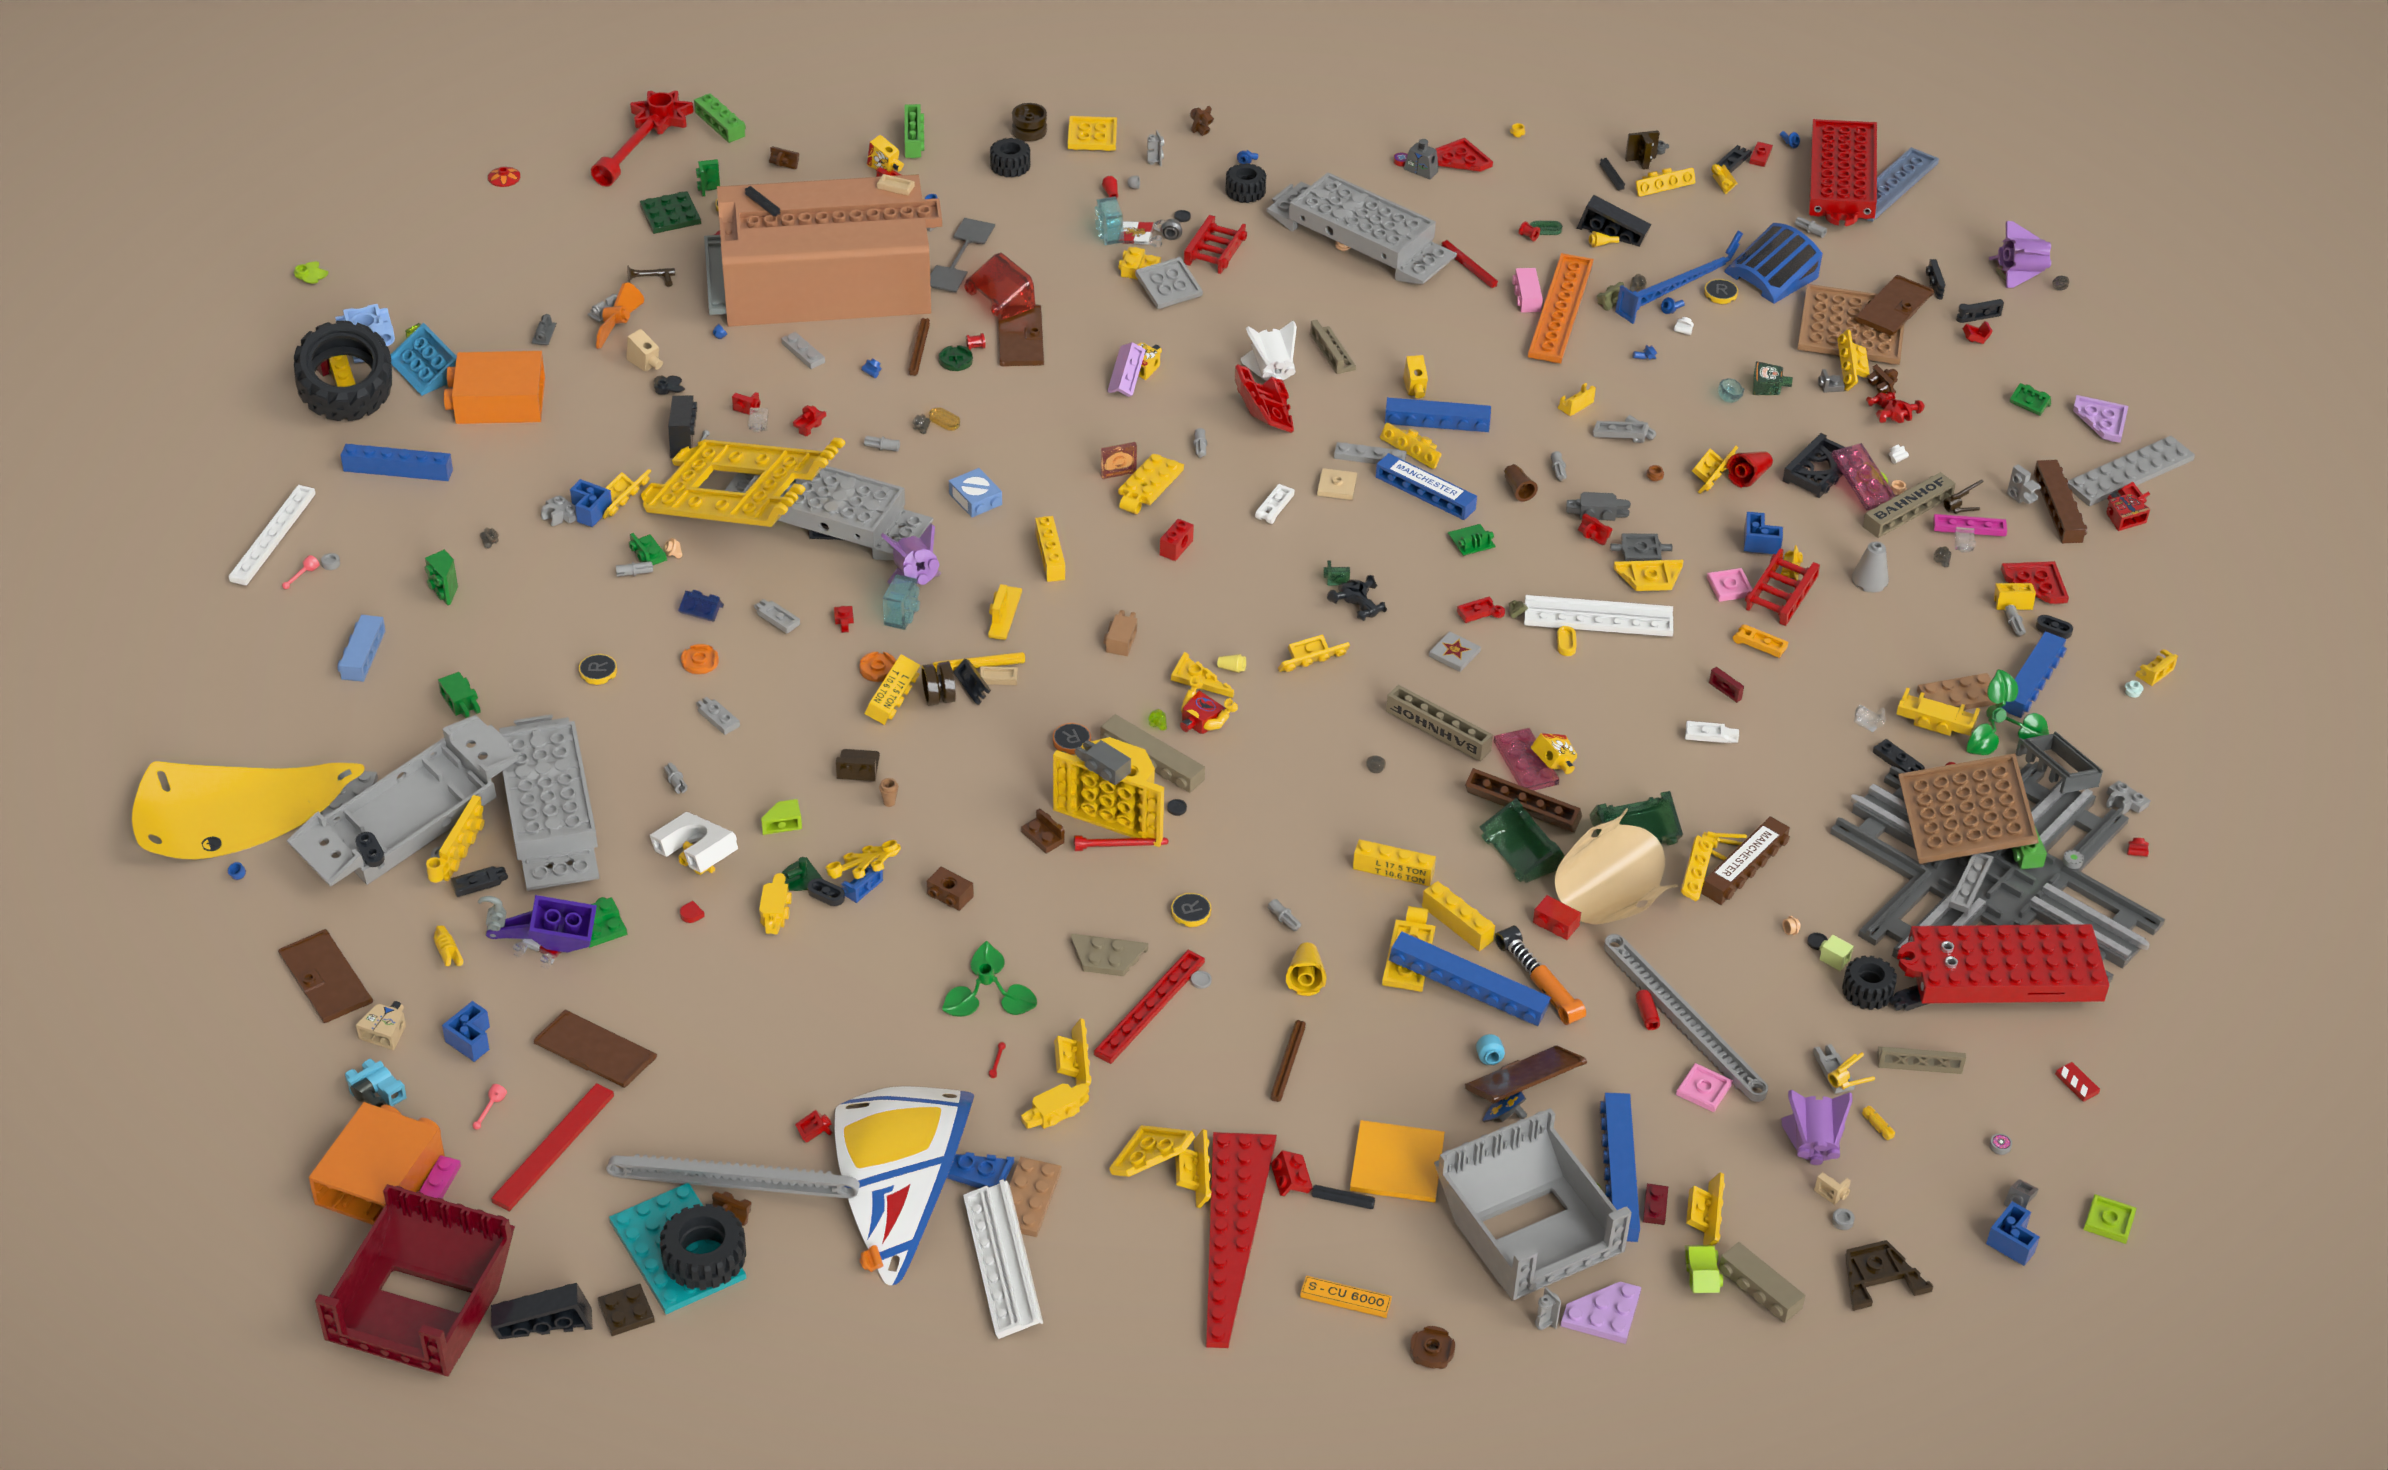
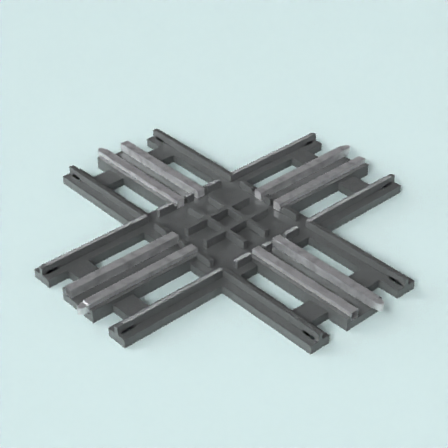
M2037 761L2034 764L2027 763L2020 770L2027 799L2036 804L2031 809V813L2044 848L2048 852L2074 825L2088 833L2072 849L2084 856L2083 864L2078 869H2071L2063 864V860L2061 861L2047 853L2043 867L2020 869L2018 862L2014 860L2012 848L1985 852L1984 854L1994 858L1968 914L1948 906L1972 855L1928 862L1926 865H1923L1878 839L1880 835L1886 832L1915 849L1898 779V774L1906 772L1892 766L1889 773L1885 776L1884 783L1897 790L1893 794L1872 784L1864 798L1855 794L1851 795L1850 801L1854 804L1852 813L1865 820L1859 827L1838 817L1836 824L1831 828L1830 834L1910 880L1859 930L1858 934L1859 937L1874 946L1885 935L1896 940L1899 943L1894 947L1892 956L1896 959L1901 946L1908 942L1911 926L1901 919L1929 891L1942 898V900L1916 926L1977 925L1980 921L1987 925H2030L2035 919L2046 925L2092 924L2102 961L2106 959L2122 969L2141 949L2148 950L2150 945L2145 940L2146 938L2133 932L2132 929L2137 926L2154 935L2164 925L2165 919L2081 872L2128 823L2129 818L2122 814L2124 809L2119 808L2117 811L2111 809L2103 818L2094 815L2088 811L2095 802L2096 796L2093 795V791L2085 789L2083 792L2074 791L2062 794L2060 793L2063 778L2049 790L2038 783L2044 777L2045 772L2039 773L2037 771ZM2069 887L2116 915L2111 919L2063 892V890ZM2105 970L2110 983L2114 975Z

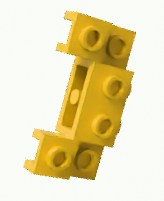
M1906 687L1898 705L1897 715L1914 719V726L1951 736L1952 731L1968 736L1971 735L1979 716V708H1976L1974 714L1964 711V704H1961L1959 709L1958 707L1924 698L1925 693L1923 692L1920 693L1919 698L1909 695L1910 688Z

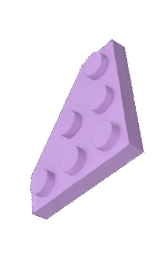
M2077 395L2073 411L2102 439L2121 442L2128 406Z
M1618 1282L1572 1301L1566 1305L1561 1327L1626 1344L1641 1293V1287Z

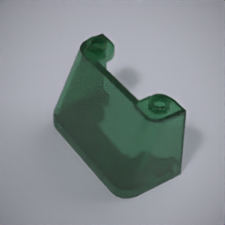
M1670 791L1661 792V798L1649 797L1647 801L1616 807H1613V805L1607 807L1606 803L1596 805L1589 814L1591 823L1595 827L1620 817L1625 809L1628 808V811L1619 823L1620 825H1631L1646 829L1661 844H1676L1678 839L1683 836ZM1601 829L1595 830L1597 835L1600 834Z
M1515 798L1480 826L1483 832L1481 837L1487 844L1491 843L1515 870L1513 874L1520 883L1522 881L1528 883L1557 871L1565 855L1560 847L1550 840L1535 823L1530 814L1524 810L1520 801Z

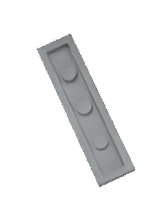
M1337 442L1334 459L1377 464L1390 453L1405 461L1407 451Z
M1984 853L1972 855L1950 899L1948 907L1968 914L1992 864L1993 856Z

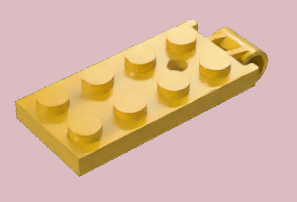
M1152 454L1118 489V494L1123 496L1120 501V509L1138 514L1142 503L1151 505L1183 472L1184 464L1158 454Z
M472 796L439 850L440 858L432 857L427 860L426 867L429 881L434 883L440 882L443 879L449 881L453 873L458 871L462 858L467 856L468 848L471 844H474L476 835L479 830L483 829L485 824L482 816L483 806L481 805V797Z
M1408 906L1406 921L1396 919L1382 980L1383 986L1423 991L1425 976L1389 961L1391 948L1401 931L1429 944H1433L1436 926L1426 924L1429 909Z

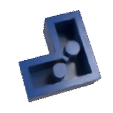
M579 479L570 489L571 502L575 505L577 522L593 527L612 504L611 490Z
M1747 512L1744 525V551L1777 554L1782 546L1783 527L1765 525V513Z
M471 1001L442 1025L445 1042L473 1062L490 1050L487 1033L485 1032L490 1028L488 1012L474 1001Z
M2012 1201L1991 1227L1986 1244L2025 1266L2034 1255L2040 1236L2026 1229L2031 1212Z

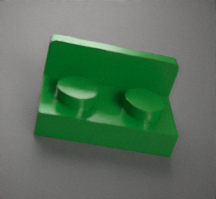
M718 159L698 161L699 168H696V176L700 181H697L698 191H701L702 197L706 196L705 191L715 190L717 186H720Z
M2020 383L2012 394L2010 402L2041 416L2045 408L2051 406V396L2046 392L2035 390L2028 384Z
M634 533L630 534L629 547L632 552L635 551L640 562H652L654 566L667 561V555L651 534L641 538H637Z

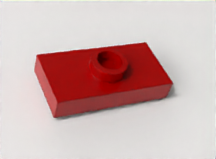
M1757 142L1749 163L1765 167L1773 145Z

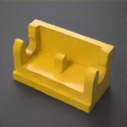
M1584 383L1581 386V391L1567 400H1565V396L1561 397L1558 409L1571 417L1594 403L1596 387L1592 385L1587 390V383Z
M1996 583L1994 593L1996 609L2004 610L2008 605H2014L2017 610H2033L2036 591L2032 583Z
M2162 649L2160 653L2165 655L2166 658L2158 655L2148 665L2142 664L2140 666L2141 670H2138L2135 676L2153 686L2174 670L2178 655Z

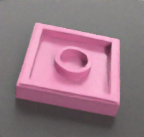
M1742 568L1707 573V580L1719 602L1745 598L1747 593L1753 590Z
M1695 1063L1677 1089L1676 1095L1715 1112L1732 1086L1733 1080Z

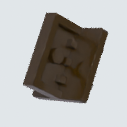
M1656 130L1629 133L1625 160L1627 162L1638 160L1643 170L1649 169L1650 162L1657 156L1660 132Z

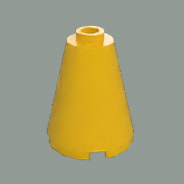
M1305 942L1298 946L1288 967L1286 983L1288 988L1297 991V994L1311 996L1319 993L1320 989L1326 985L1327 975L1317 947L1312 943Z

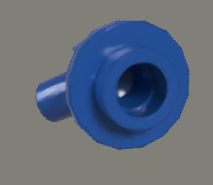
M1785 131L1780 133L1782 139L1790 147L1797 148L1799 146L1800 137L1796 132H1792L1789 136Z
M1242 150L1237 154V160L1240 164L1251 163L1252 159H1258V154L1251 153L1249 150Z
M1667 297L1662 301L1661 310L1665 314H1673L1677 308L1685 306L1683 300L1675 302L1672 298Z
M1646 345L1643 350L1644 352L1634 351L1632 355L1633 358H1648L1650 360L1656 359L1655 355L1657 352L1652 345L1650 347Z

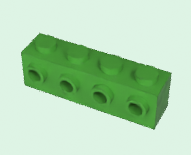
M711 93L694 99L695 113L728 143L745 137V123Z
M905 104V158H920L921 151H924V113H921V104Z
M2038 832V843L2012 848L2014 860L2018 862L2020 869L2044 866L2047 852Z

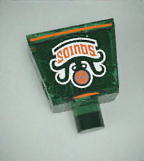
M1756 361L1752 395H1780L1782 386L1792 387L1793 377L1783 376V367Z

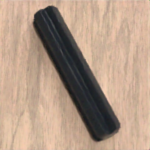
M1601 158L1600 165L1617 190H1624L1625 183L1607 158Z
M752 186L745 188V194L773 216L780 215V208Z
M1314 1185L1312 1189V1196L1315 1198L1367 1209H1373L1376 1200L1373 1196L1321 1185Z

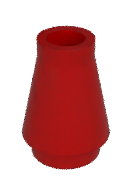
M1113 176L1105 177L1102 181V187L1108 194L1109 199L1115 200L1119 196L1118 181Z

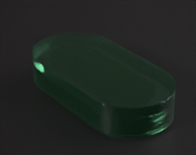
M1533 221L1530 223L1531 226L1540 228L1539 235H1559L1562 233L1563 226L1558 221Z

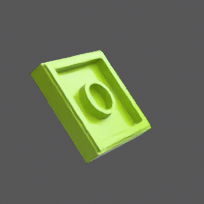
M2094 1194L2083 1230L2126 1244L2137 1208Z

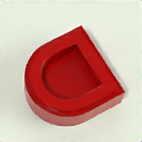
M694 901L685 904L680 909V917L686 923H694L705 917L704 911Z

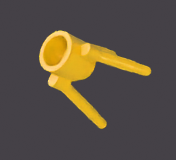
M1708 831L1703 833L1702 838L1711 843L1713 848L1717 849L1719 842L1732 845H1741L1743 843L1723 838H1747V835ZM1714 850L1711 852L1712 855L1722 860L1727 858Z
M1864 1053L1853 1054L1837 1069L1828 1074L1830 1084L1835 1088L1841 1086L1844 1090L1849 1086L1875 1080V1077L1872 1076L1848 1082L1850 1074L1847 1069L1863 1057Z

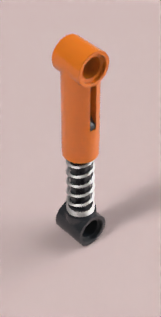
M1513 925L1495 933V941L1499 949L1513 953L1518 962L1529 972L1530 979L1540 991L1551 997L1550 1002L1558 1010V1015L1565 1025L1586 1017V1008L1583 1002L1578 998L1574 999L1545 965L1537 962V958L1532 957L1533 953L1528 952L1529 949L1525 948L1522 934L1517 926Z

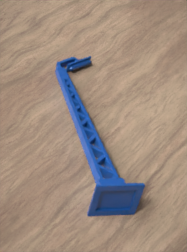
M1739 230L1737 231L1725 252L1728 254L1726 258H1719L1639 292H1631L1621 285L1615 312L1634 324L1637 310L1641 306L1726 265V262L1732 259L1740 245L1738 242L1743 233Z

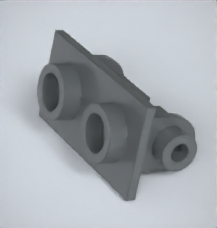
M549 314L541 317L532 344L549 345L557 324L552 322Z

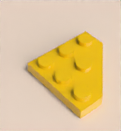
M1141 1125L1112 1163L1109 1170L1112 1175L1130 1177L1185 1152L1195 1136L1189 1130Z

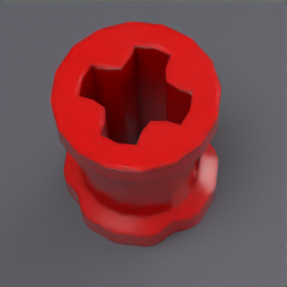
M1524 221L1518 233L1535 241L1539 237L1540 228L1533 227Z
M980 333L977 336L966 335L967 348L969 350L978 347L985 348L984 333Z

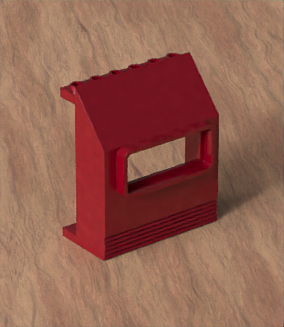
M387 1184L383 1190L386 1205L330 1296L319 1294L315 1300L324 1340L449 1377L499 1291L515 1226L510 1225L509 1219L501 1215L496 1216L480 1209H472L459 1203H451L442 1198L430 1197L421 1192H413L400 1186ZM393 1271H398L470 1292L471 1294L461 1312L458 1313L381 1289Z

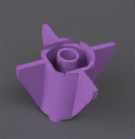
M2006 221V239L2002 241L2004 244L2002 247H1999L1998 255L1989 257V260H1998L1999 265L2003 266L2002 270L2006 271V288H2014L2045 271L2046 268H2050L2051 243L2040 239L2013 221Z
M929 524L920 538L916 536L904 537L896 542L886 534H881V537L894 548L893 558L898 567L887 581L891 586L908 582L925 585L933 577L941 575V572L938 570L939 561L933 553L935 526L933 524Z
M1789 1090L1788 1097L1793 1114L1781 1119L1783 1129L1797 1150V1156L1810 1160V1163L1813 1165H1821L1823 1161L1839 1158L1840 1139L1844 1132L1845 1121L1852 1104V1093L1849 1092L1833 1099L1823 1096V1100H1816V1096L1805 1098L1797 1092Z

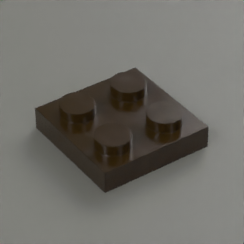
M641 1284L598 1297V1303L611 1336L655 1322Z

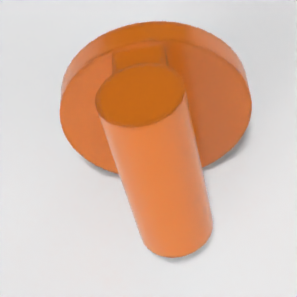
M873 1245L861 1253L860 1263L865 1270L868 1269L870 1272L883 1267L877 1245Z

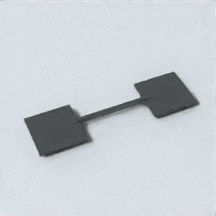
M964 218L953 238L966 242L951 267L935 266L930 274V286L949 292H957L968 271L956 269V264L969 243L985 244L996 224Z

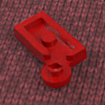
M1489 596L1457 606V613L1467 623L1490 615L1495 618H1502L1505 615V608L1499 605L1494 606L1493 600Z

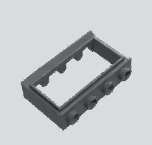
M2056 731L2054 734L2026 738L2024 740L2019 738L2015 754L2017 756L2026 754L2025 759L2027 763L2034 762L2037 756L2039 758L2037 771L2039 773L2046 772L2047 766L2051 768L2049 775L2051 783L2057 782L2059 776L2062 777L2060 793L2099 787L2103 770ZM2044 751H2054L2078 772L2069 773Z

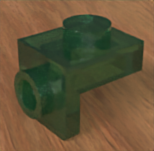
M1327 560V567L1323 568V577L1327 578V585L1347 583L1350 580V567H1332L1331 560Z

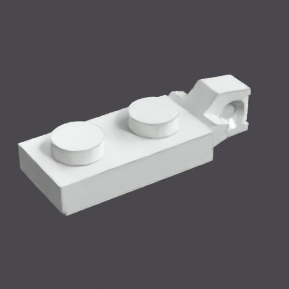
M1686 721L1685 739L1738 743L1739 729H1730L1725 727V724Z

